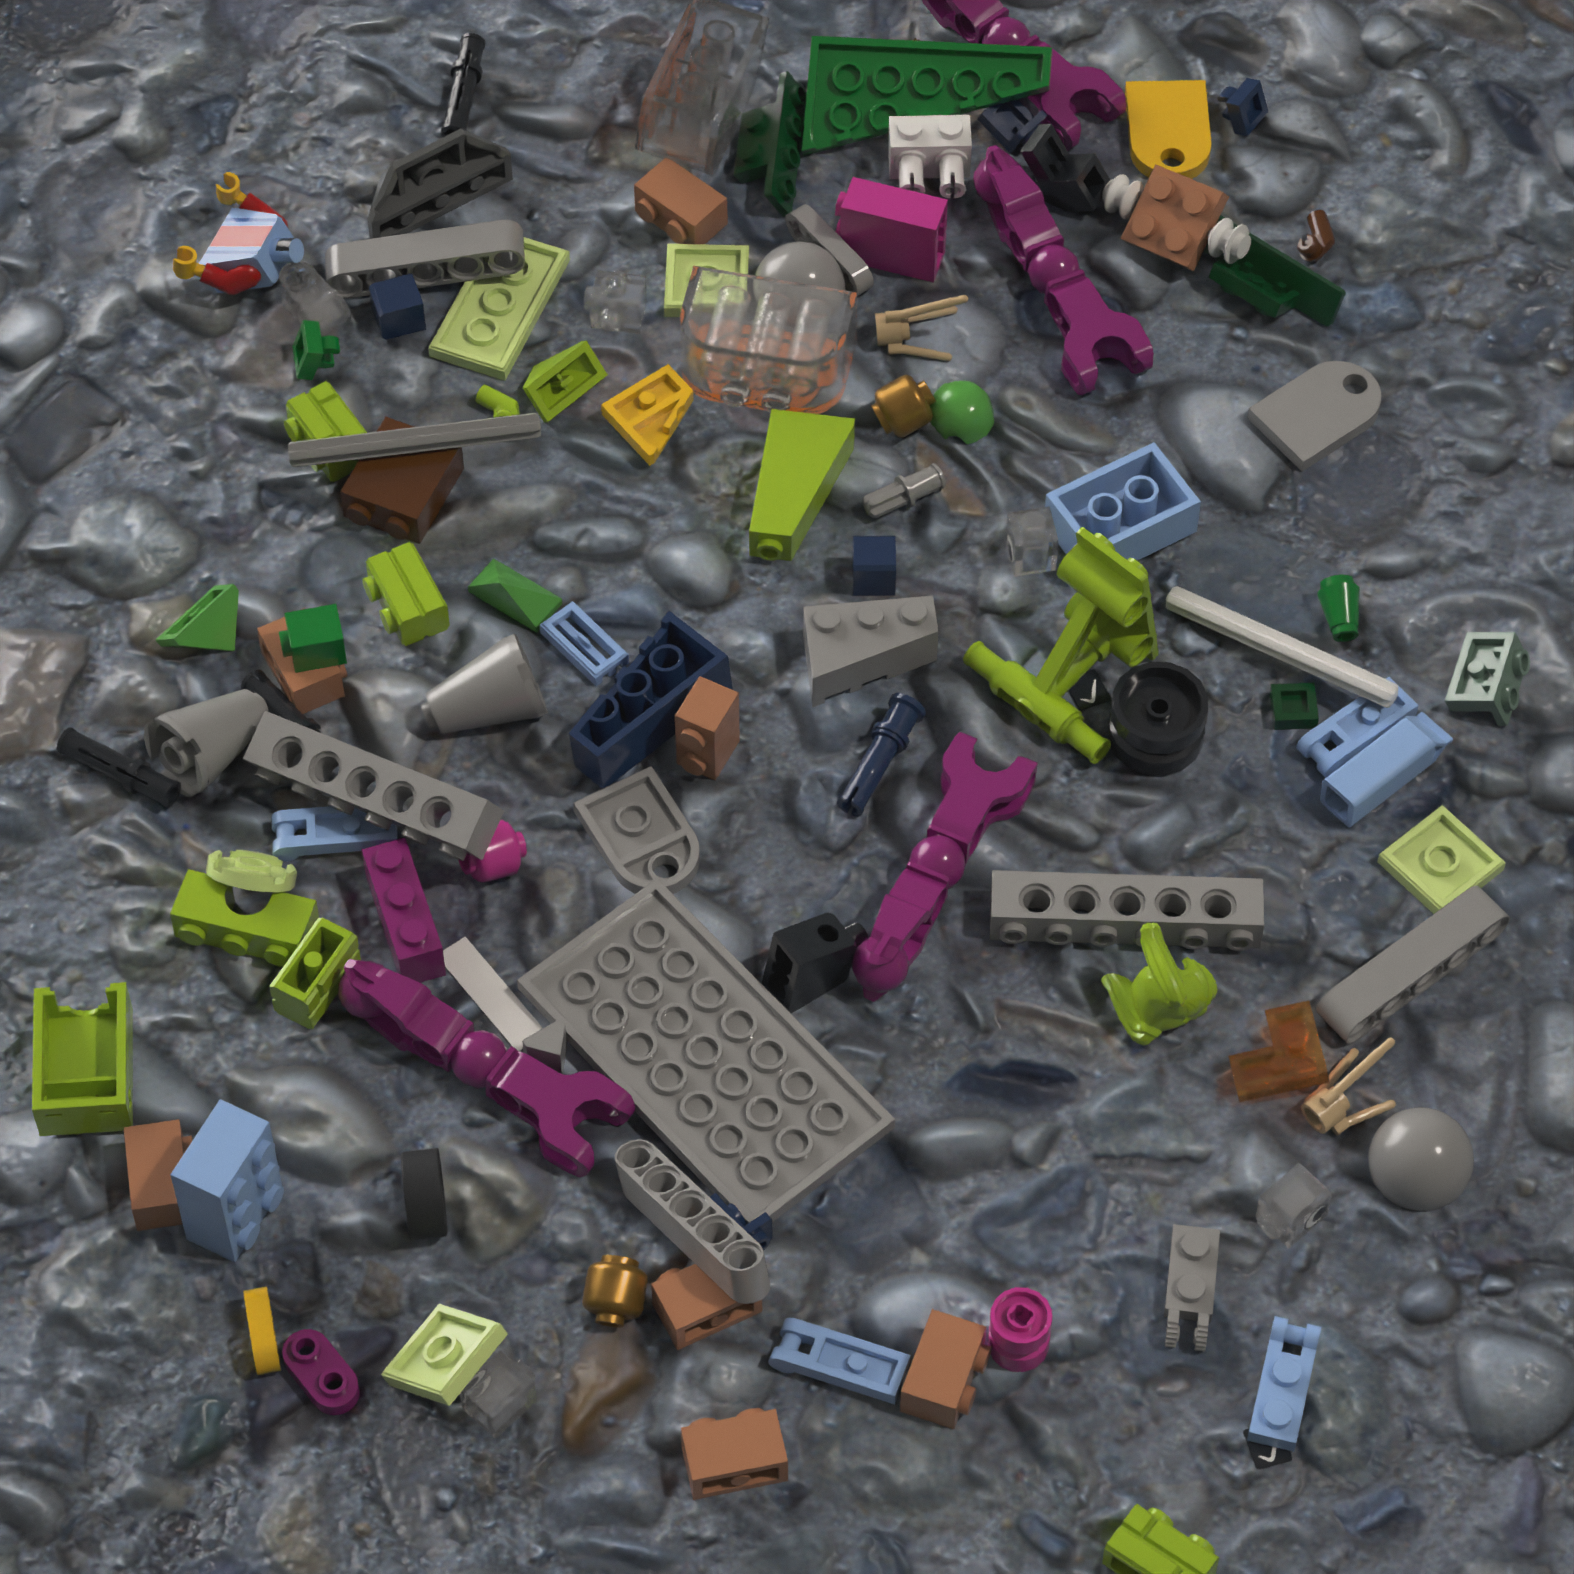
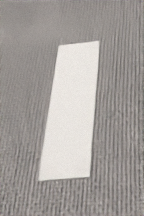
M466 937L443 950L447 970L511 1046L516 1048L517 1051H521L523 1049V1039L543 1029V1027Z

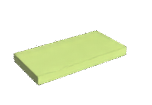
M524 237L525 265L522 270L506 276L465 281L428 348L429 357L506 381L570 261V251Z

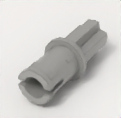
M933 463L929 467L905 478L899 475L895 477L894 483L865 495L863 498L865 511L868 516L878 518L904 505L907 508L913 507L916 500L945 488L946 480L940 467Z

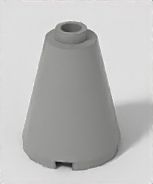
M513 634L504 637L426 693L428 702L422 704L421 707L431 729L438 726L442 734L538 718L548 713L538 683L535 681L531 671L532 668L517 635Z
M242 689L157 715L144 727V741L151 761L158 757L165 770L160 772V774L181 783V794L188 797L201 793L251 742L264 711L268 712V706L259 694Z

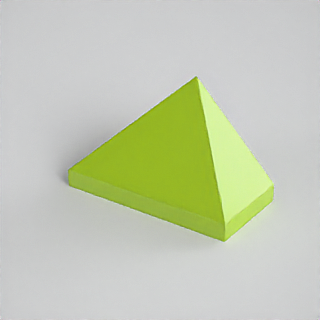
M587 340L534 365L522 388L543 422H549L608 374Z

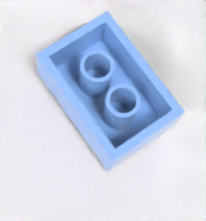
M1153 442L1047 493L1043 524L1066 554L1077 544L1076 532L1081 527H1084L1093 535L1095 533L1104 535L1113 544L1115 551L1125 559L1131 557L1138 561L1197 532L1201 501L1156 443Z
M221 1099L170 1175L186 1239L235 1263L243 1249L249 1250L254 1245L260 1232L259 1224L268 1211L272 1213L279 1206L284 1194V1187L282 1186L279 1172L280 1167L277 1162L270 1123Z

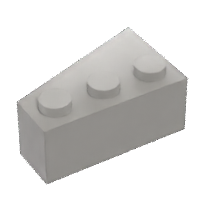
M933 596L804 606L803 639L812 708L825 703V698L848 690L849 693L862 689V684L879 677L886 676L889 679L937 661L938 625Z

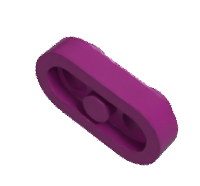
M303 1329L290 1335L283 1345L284 1364L288 1373L321 1412L328 1415H340L351 1410L359 1399L358 1380L354 1371L322 1333L316 1330ZM305 1346L314 1348V1351L309 1355L298 1353ZM334 1380L342 1383L335 1390L326 1388V1385Z

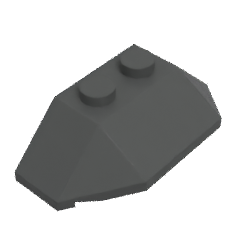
M459 129L391 163L381 174L367 218L370 239L407 234L513 180L511 153L503 146L466 130Z

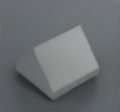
M561 1019L523 1039L522 1042L524 1053L563 1074L567 1038L566 1026Z

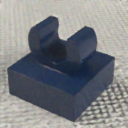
M1246 78L1238 89L1230 86L1226 87L1217 97L1218 101L1226 103L1227 108L1222 112V117L1231 121L1234 134L1248 137L1269 112L1260 80Z

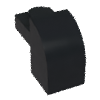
M1039 124L1020 152L1033 173L1030 178L1042 191L1044 202L1069 212L1094 211L1102 200L1106 184L1110 181L1096 154H1069L1053 125Z

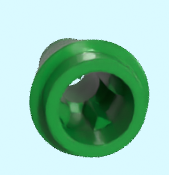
M1333 575L1323 579L1320 582V590L1317 592V597L1332 633L1333 640L1337 642L1351 641L1359 636L1360 587L1354 583V578L1350 575Z

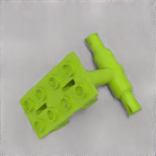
M1081 527L1076 532L1077 544L1066 554L1057 569L1058 578L1077 591L1068 602L1064 611V617L1069 621L1037 677L1016 661L1008 660L1005 662L981 641L973 643L964 654L963 663L990 682L989 687L993 694L1004 699L1029 722L1044 730L1056 743L1070 744L1088 758L1092 764H1096L1107 754L1111 743L1107 738L1102 737L1084 723L1081 711L1065 700L1063 696L1097 661L1103 662L1111 653L1129 667L1139 665L1146 657L1153 661L1159 655L1147 570L1136 559L1131 557L1125 559L1117 553L1113 544L1100 533L1093 535L1087 529Z

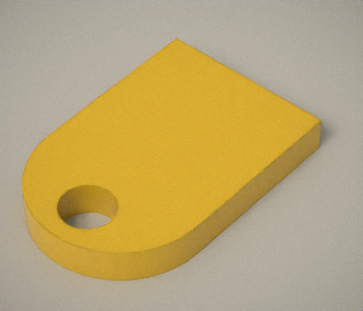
M1205 80L1126 81L1125 98L1129 148L1134 166L1148 178L1155 164L1190 179L1201 174L1208 165L1211 152V133ZM1176 159L1182 164L1171 167L1165 165L1162 161Z

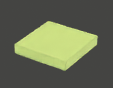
M667 244L664 317L746 319L749 245Z
M1443 805L1382 851L1377 861L1433 914L1469 888L1476 885L1480 888L1485 886L1504 871L1506 864L1502 858Z
M438 1304L381 1375L388 1385L450 1406L508 1333L498 1322Z

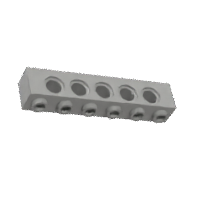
M264 711L243 757V760L257 767L254 775L267 782L279 786L281 779L293 783L292 791L311 800H315L318 794L330 798L327 805L348 815H352L354 809H358L367 813L365 821L388 831L391 824L404 828L402 836L425 846L429 839L441 843L439 851L461 861H464L467 854L483 860L504 813V810L487 799L267 711ZM302 752L300 762L293 767L294 758ZM339 766L338 775L329 782L330 773ZM376 781L375 790L366 797L368 786ZM413 796L411 807L403 812L404 802ZM451 811L448 823L440 827L442 816Z
M992 870L990 940H1002L1010 944H1017L1023 941H1043L1053 945L1075 942L1092 943L1102 947L1113 944H1137L1142 947L1140 943V929L1143 924L1154 922L1161 927L1165 943L1170 946H1183L1187 949L1228 947L1235 951L1261 947L1264 930L1263 879ZM1039 908L1043 910V912L1034 913L1029 911L1028 909ZM1081 909V910H1085V911H1087V912H1089V913H1087V914H1078V913L1074 912V910ZM1129 911L1132 912L1134 915L1126 916L1120 914L1119 912ZM1172 912L1179 916L1169 917L1163 913ZM1209 914H1220L1224 918H1213Z

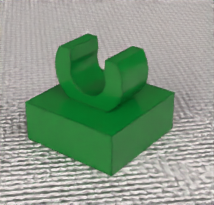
M303 320L293 343L297 379L313 380L318 367L333 368L335 365L333 354L340 353L339 338L331 335L321 337L319 321Z

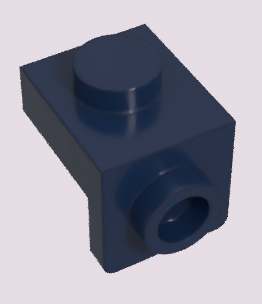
M1017 99L988 107L977 120L1011 154L1021 144L1023 146L1026 144L1038 125L1042 124L1046 119L1047 114L1041 110L1034 116Z

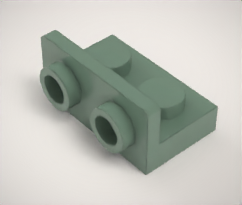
M1516 632L1466 633L1445 698L1450 711H1491L1498 726L1508 725L1512 710H1515L1519 703V688L1523 676L1528 674L1530 668L1529 654L1527 650L1523 649Z

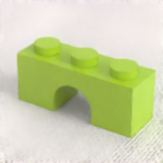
M190 869L187 870L170 912L174 935L182 941L195 946L206 944L222 948L227 953L235 956L247 954L263 958L269 963L280 967L285 965L319 917L316 900L285 892H272L268 904L258 913L252 915L237 914L232 911L235 905L232 886L215 881L207 873Z

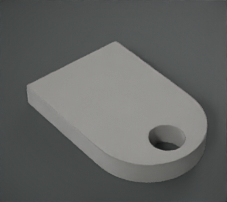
M1344 361L1324 362L1312 367L1251 406L1248 410L1247 418L1301 471H1304L1373 425L1379 414L1381 389L1372 374L1356 364ZM1356 384L1365 391L1360 394H1352L1346 391L1344 387Z
M652 766L573 803L574 813L616 879L627 890L636 894L652 881L658 879L674 894L685 888L695 877L700 862L697 836ZM667 864L674 866L678 872L672 877L661 878L654 873V870L658 866Z

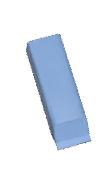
M1420 712L1417 716H1406L1322 781L1320 801L1347 827H1351L1432 765L1445 747L1453 741V738L1423 712Z

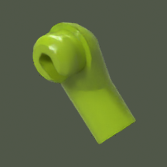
M486 384L477 392L476 403L493 411L494 418L520 415L518 402L506 394Z

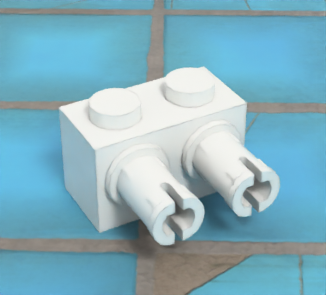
M970 115L889 116V178L899 179V188L913 189V191L925 194L924 178H940L939 191L943 197L950 198V188H954V198L962 197L966 192L964 178L970 177L972 141Z

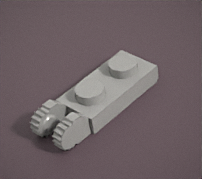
M1173 1224L1164 1317H1167L1165 1347L1176 1348L1180 1335L1179 1319L1197 1321L1193 1335L1194 1350L1203 1352L1206 1350L1208 1325L1212 1321L1220 1238V1230Z

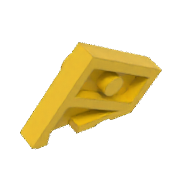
M667 364L601 404V413L644 461L651 466L658 459L694 401L693 389Z

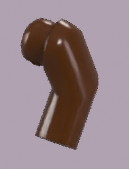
M1315 210L1307 216L1312 235L1307 234L1305 242L1300 238L1297 244V250L1301 258L1308 262L1321 260L1335 244V237L1324 210Z

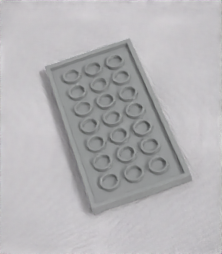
M658 879L652 881L517 980L518 990L551 1024L557 1020H563L566 1026L567 1041L597 1072L624 1088L632 1096L636 1108L635 1112L713 1194L717 1193L726 1205L732 1203L738 1208L745 1219L746 1225L765 1212L772 1218V1222L895 1128V1118Z

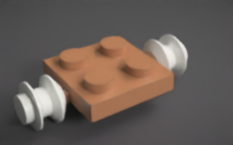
M1155 164L1145 188L1143 183L1138 180L1129 185V178L1124 174H1120L1110 180L1103 190L1102 199L1105 210L1108 213H1115L1119 210L1121 218L1129 219L1120 239L1189 270H1195L1207 242L1209 254L1212 257H1218L1224 252V259L1229 264L1242 259L1250 248L1251 237L1246 225L1240 224L1234 228L1233 221L1229 218H1224L1217 223L1229 198L1228 195Z

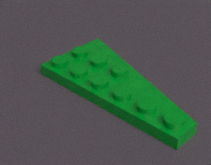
M812 36L802 154L805 156L888 134L889 116L960 115L1050 91L1052 47Z

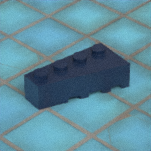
M670 611L660 621L661 627L653 637L648 636L639 646V654L629 667L623 666L614 677L615 684L607 694H600L568 733L575 767L602 789L610 786L675 735V714L699 676L733 690L728 655Z

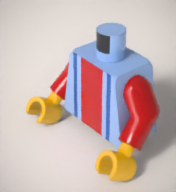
M226 172L223 174L224 182L231 189H224L220 185L215 184L217 198L222 204L232 205L237 203L240 207L231 208L200 263H197V253L192 247H178L177 259H173V271L180 279H190L196 275L200 277V282L215 288L217 293L236 295L248 289L270 287L275 284L287 263H298L302 260L304 246L300 239L293 237L288 229V222L283 216L252 193L246 195L241 192L238 176L234 173Z

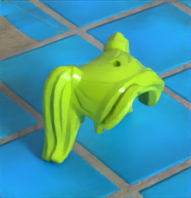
M1154 922L1145 923L1140 929V943L1148 965L1138 973L1134 981L1132 982L1128 978L1115 973H1108L1101 978L1102 985L1108 991L1115 1011L1126 1032L1134 1042L1143 1046L1153 1042L1163 1031L1178 1028L1191 1020L1197 1019V1017L1203 1016L1207 1012V1006L1211 1004V1001L1218 992L1216 980L1204 965L1186 957L1182 960L1184 970L1177 967L1165 943L1161 927Z

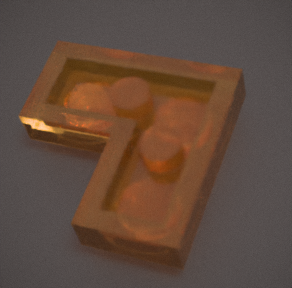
M1309 1000L1265 1010L1273 1046L1228 1056L1239 1103L1330 1083Z

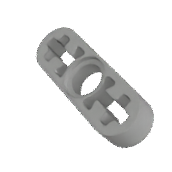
M804 204L786 215L787 228L796 242H809L821 246L836 259L845 278V292L849 296L855 298L873 287L874 279L867 264L813 208Z

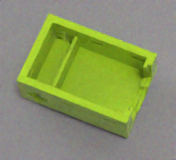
M126 982L110 983V987L105 988L108 1003H102L98 1005V1008L92 1010H76L69 1006H58L55 991H51L50 987L34 988L32 1112L39 1136L124 1131L123 1127L133 1126V1008Z

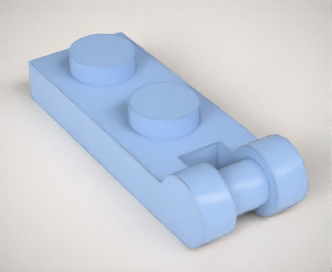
M1390 677L1386 678L1387 680L1395 683ZM1400 687L1398 688L1396 700L1389 708H1385L1360 696L1303 735L1298 741L1296 749L1305 758L1311 757L1317 763V770L1326 778L1403 718L1417 715L1418 704ZM1329 740H1332L1337 745L1331 751L1323 745Z
M330 806L279 810L274 812L271 817L272 830L276 833L277 837L272 843L273 856L288 862L304 855L362 851L365 848L397 840V825L391 824L389 831L365 821L367 813L358 809H354L352 815L343 813ZM298 829H307L306 835H294Z
M1275 1316L1247 1441L1294 1452L1321 1326L1307 1323V1328L1288 1324L1289 1319ZM1283 1343L1302 1346L1301 1355L1282 1352Z
M786 1318L780 1330L782 1341L780 1346L773 1348L768 1361L771 1367L783 1373L795 1372L895 1405L910 1365L911 1355L800 1319ZM805 1343L812 1345L810 1354L799 1352V1346Z

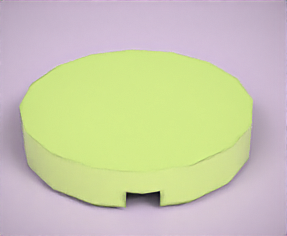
M217 850L208 855L207 875L215 881L228 886L259 892H285L295 888L297 870L294 865L289 864L287 869L282 868V860L264 853L236 850L230 851L229 857H222L221 850Z

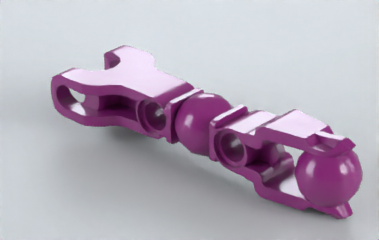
M922 0L923 4L943 28L950 27L969 43L1051 47L1047 43L1040 41L1038 36H1030V32L1024 23L1009 17V10L1002 5L1000 0ZM1053 48L1050 91L1027 97L1034 103L1039 112L1043 110L1047 114L1042 124L1053 125L1067 151L1078 145L1080 140L1081 124L1074 114L1079 112L1092 113L1105 122H1110L1126 111L1124 92L1104 71L1089 66H1074Z
M997 145L988 147L986 158L980 161L974 172L973 182L976 193L987 203L1001 242H1006L1016 259L1023 265L1024 270L1028 272L1032 286L1040 293L1045 294L1044 303L1048 306L1054 322L1065 339L1061 370L1073 390L1078 395H1084L1096 390L1095 383L1098 377V367L1095 362L1099 359L1113 358L1119 360L1132 374H1138L1153 367L1154 351L1139 321L1130 315L1115 312L1107 307L1093 283L1085 276L1084 271L1080 269L1077 256L1068 248L1063 247L1064 238L1060 235L1059 229L1044 203V197L1040 188L1008 153Z
M959 732L954 737L942 758L943 772L940 784L944 799L927 829L926 838L922 839L913 848L905 870L901 873L889 894L884 896L870 938L865 939L856 948L852 958V970L858 983L863 986L864 998L875 1001L887 992L895 990L905 980L909 966L921 953L926 938L947 899L948 889L953 888L961 880L966 863L974 853L987 828L996 821L1013 818L1023 810L1036 781L1038 762L1018 756L1005 770L998 772L986 771L975 764L974 745L977 742V738L963 732Z
M349 959L345 963V971L338 984V996L342 1005L351 1015L365 1019L371 1027L401 1051L408 1050L429 1063L442 1067L447 1072H450L453 1068L455 1075L464 1085L477 1089L486 1087L487 1097L492 1098L501 1107L536 1129L539 1135V1147L544 1158L576 1177H584L594 1166L593 1148L589 1142L574 1130L577 1125L584 1120L597 1118L619 1126L627 1122L635 1112L636 1108L632 1096L624 1088L603 1074L596 1071H581L572 1075L561 1074L532 1056L517 1051L513 1046L507 1050L502 1040L494 1033L485 1030L474 1031V1023L467 1020L458 1011L432 995L430 989L424 984L372 961Z

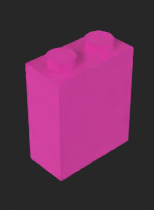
M852 177L847 192L841 191L837 199L835 215L841 218L837 224L836 233L863 259L868 267L934 283L945 254L948 199Z

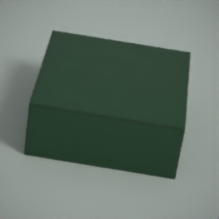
M1315 683L1271 684L1269 694L1274 730L1313 729L1318 725L1319 716Z

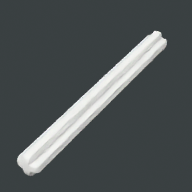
M1174 586L1166 597V608L1385 708L1391 707L1398 696L1399 687L1396 683L1179 586Z

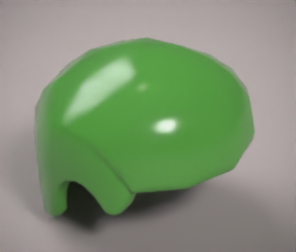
M965 380L949 382L938 387L933 396L936 402L930 405L933 415L930 423L944 439H948L950 436H957L966 444H972L988 435L994 425V410L989 396L976 383Z

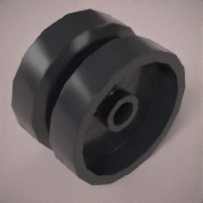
M1170 662L1144 663L1132 667L1122 675L1112 692L1109 718V741L1115 756L1128 768L1146 775L1172 774L1185 769L1195 761L1204 743L1205 725L1208 716V694L1201 680L1188 669Z

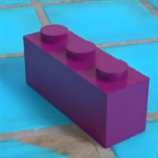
M405 837L362 849L366 879L398 974L420 983L446 976L443 947Z

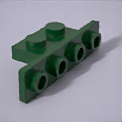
M788 71L779 75L775 103L742 113L733 174L741 184L766 177L764 195L782 217H786L788 213L792 212L794 198L796 197L797 170L800 166L799 154L804 131L803 123L807 96L804 86L798 83Z
M1220 215V217H1219L1217 223H1218L1219 221H1221L1222 219H1224L1225 217H1223L1222 215ZM1250 232L1251 245L1247 254L1242 259L1229 264L1224 259V252L1218 257H1213L1218 262L1213 264L1208 278L1220 284L1221 289L1226 293L1239 296L1251 303L1257 312L1265 316L1276 318L1296 308L1324 326H1329L1334 323L1346 295L1345 290ZM1207 242V244H1206L1205 249H1204L1203 252L1206 253V254H1208L1209 256H1211V255L1209 254L1208 242Z

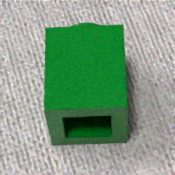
M337 604L284 613L287 630L279 631L283 658L292 656L295 673L347 664Z

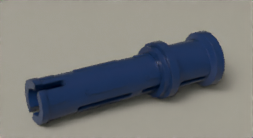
M903 693L891 695L886 715L881 722L875 723L872 728L871 737L873 741L844 792L837 800V805L845 813L848 814L853 805L852 816L859 817L863 814L866 804L895 754L906 750L910 742L908 736L915 723L923 720L926 714L923 705L915 698Z

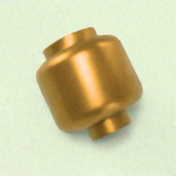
M902 375L875 392L876 403L871 405V408L887 435L893 432L898 437H905L932 420L933 415L930 405L935 403L936 400L924 380L916 384L911 376Z
M602 1255L601 1262L590 1265L587 1270L582 1305L587 1311L596 1315L595 1323L608 1327L622 1328L624 1320L635 1319L641 1315L648 1276L643 1270L638 1268L639 1262L637 1260L617 1255Z

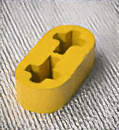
M265 1286L243 1290L257 1375L281 1371L268 1288Z

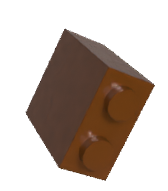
M385 416L376 432L412 428L414 426ZM462 447L359 459L340 491L344 517L349 518L357 525H368L385 531L396 539H407L420 544L464 470Z

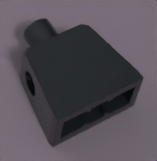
M827 912L774 932L762 979L763 986L792 1014L847 980L856 948L865 939L869 938L865 928L857 922L845 928L834 914Z

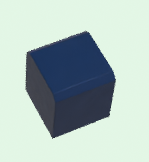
M412 273L372 283L369 286L371 309L383 339L388 340L426 330L424 304Z
M853 536V596H895V536Z

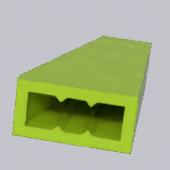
M771 409L749 528V556L760 557L769 561H792L854 450L855 418Z

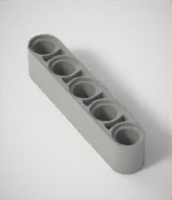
M496 220L335 244L328 248L325 253L326 290L337 298H354L370 295L369 286L372 283L411 273L417 288L515 274L522 270L525 265L523 229L515 221Z
M1473 886L1329 990L1317 1004L1316 1012L1346 1043H1354L1495 940L1509 924L1510 916L1479 886Z
M641 1139L631 1140L618 1148L615 1153V1162L625 1197L733 1300L744 1304L762 1300L770 1290V1279L761 1245L652 1143Z

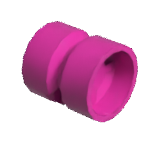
M1015 1287L1000 1294L991 1307L988 1346L992 1347V1359L1004 1369L1012 1372H1026L1038 1367L1046 1358L1050 1344L1052 1309L1048 1300L1039 1292L1030 1288Z

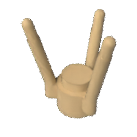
M961 295L903 310L875 313L877 345L888 346L889 355L907 354L951 361L952 355L950 353L904 345L902 340H910L909 323L955 314L958 311L955 305L966 303L968 296Z
M1393 1038L1385 1040L1338 1084L1333 1086L1358 1056V1049L1352 1048L1319 1087L1304 1099V1103L1301 1105L1302 1113L1316 1131L1325 1134L1332 1129L1334 1134L1338 1136L1350 1126L1380 1115L1396 1106L1394 1100H1388L1346 1117V1111L1350 1108V1103L1343 1093L1394 1046L1395 1040Z

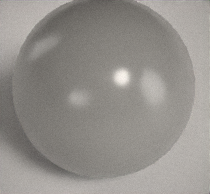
M789 242L773 249L761 261L754 277V299L760 313L773 325L786 330L808 331L824 326L838 314L845 298V278L840 265L827 250L809 242Z
M1414 1107L1395 1113L1381 1124L1371 1141L1368 1163L1375 1186L1389 1201L1409 1210L1433 1211L1449 1205L1463 1193L1473 1173L1474 1154L1467 1133L1455 1119L1436 1109Z

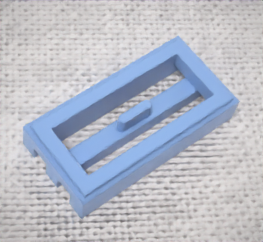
M573 601L540 624V633L596 687L603 682V676L608 675L610 677L616 673L617 666L623 667L629 663V654ZM570 617L611 657L606 659L590 644V641L582 633L578 632L565 619ZM555 626L559 628L582 652H584L597 665V667L584 654H582L560 631H558L555 628Z

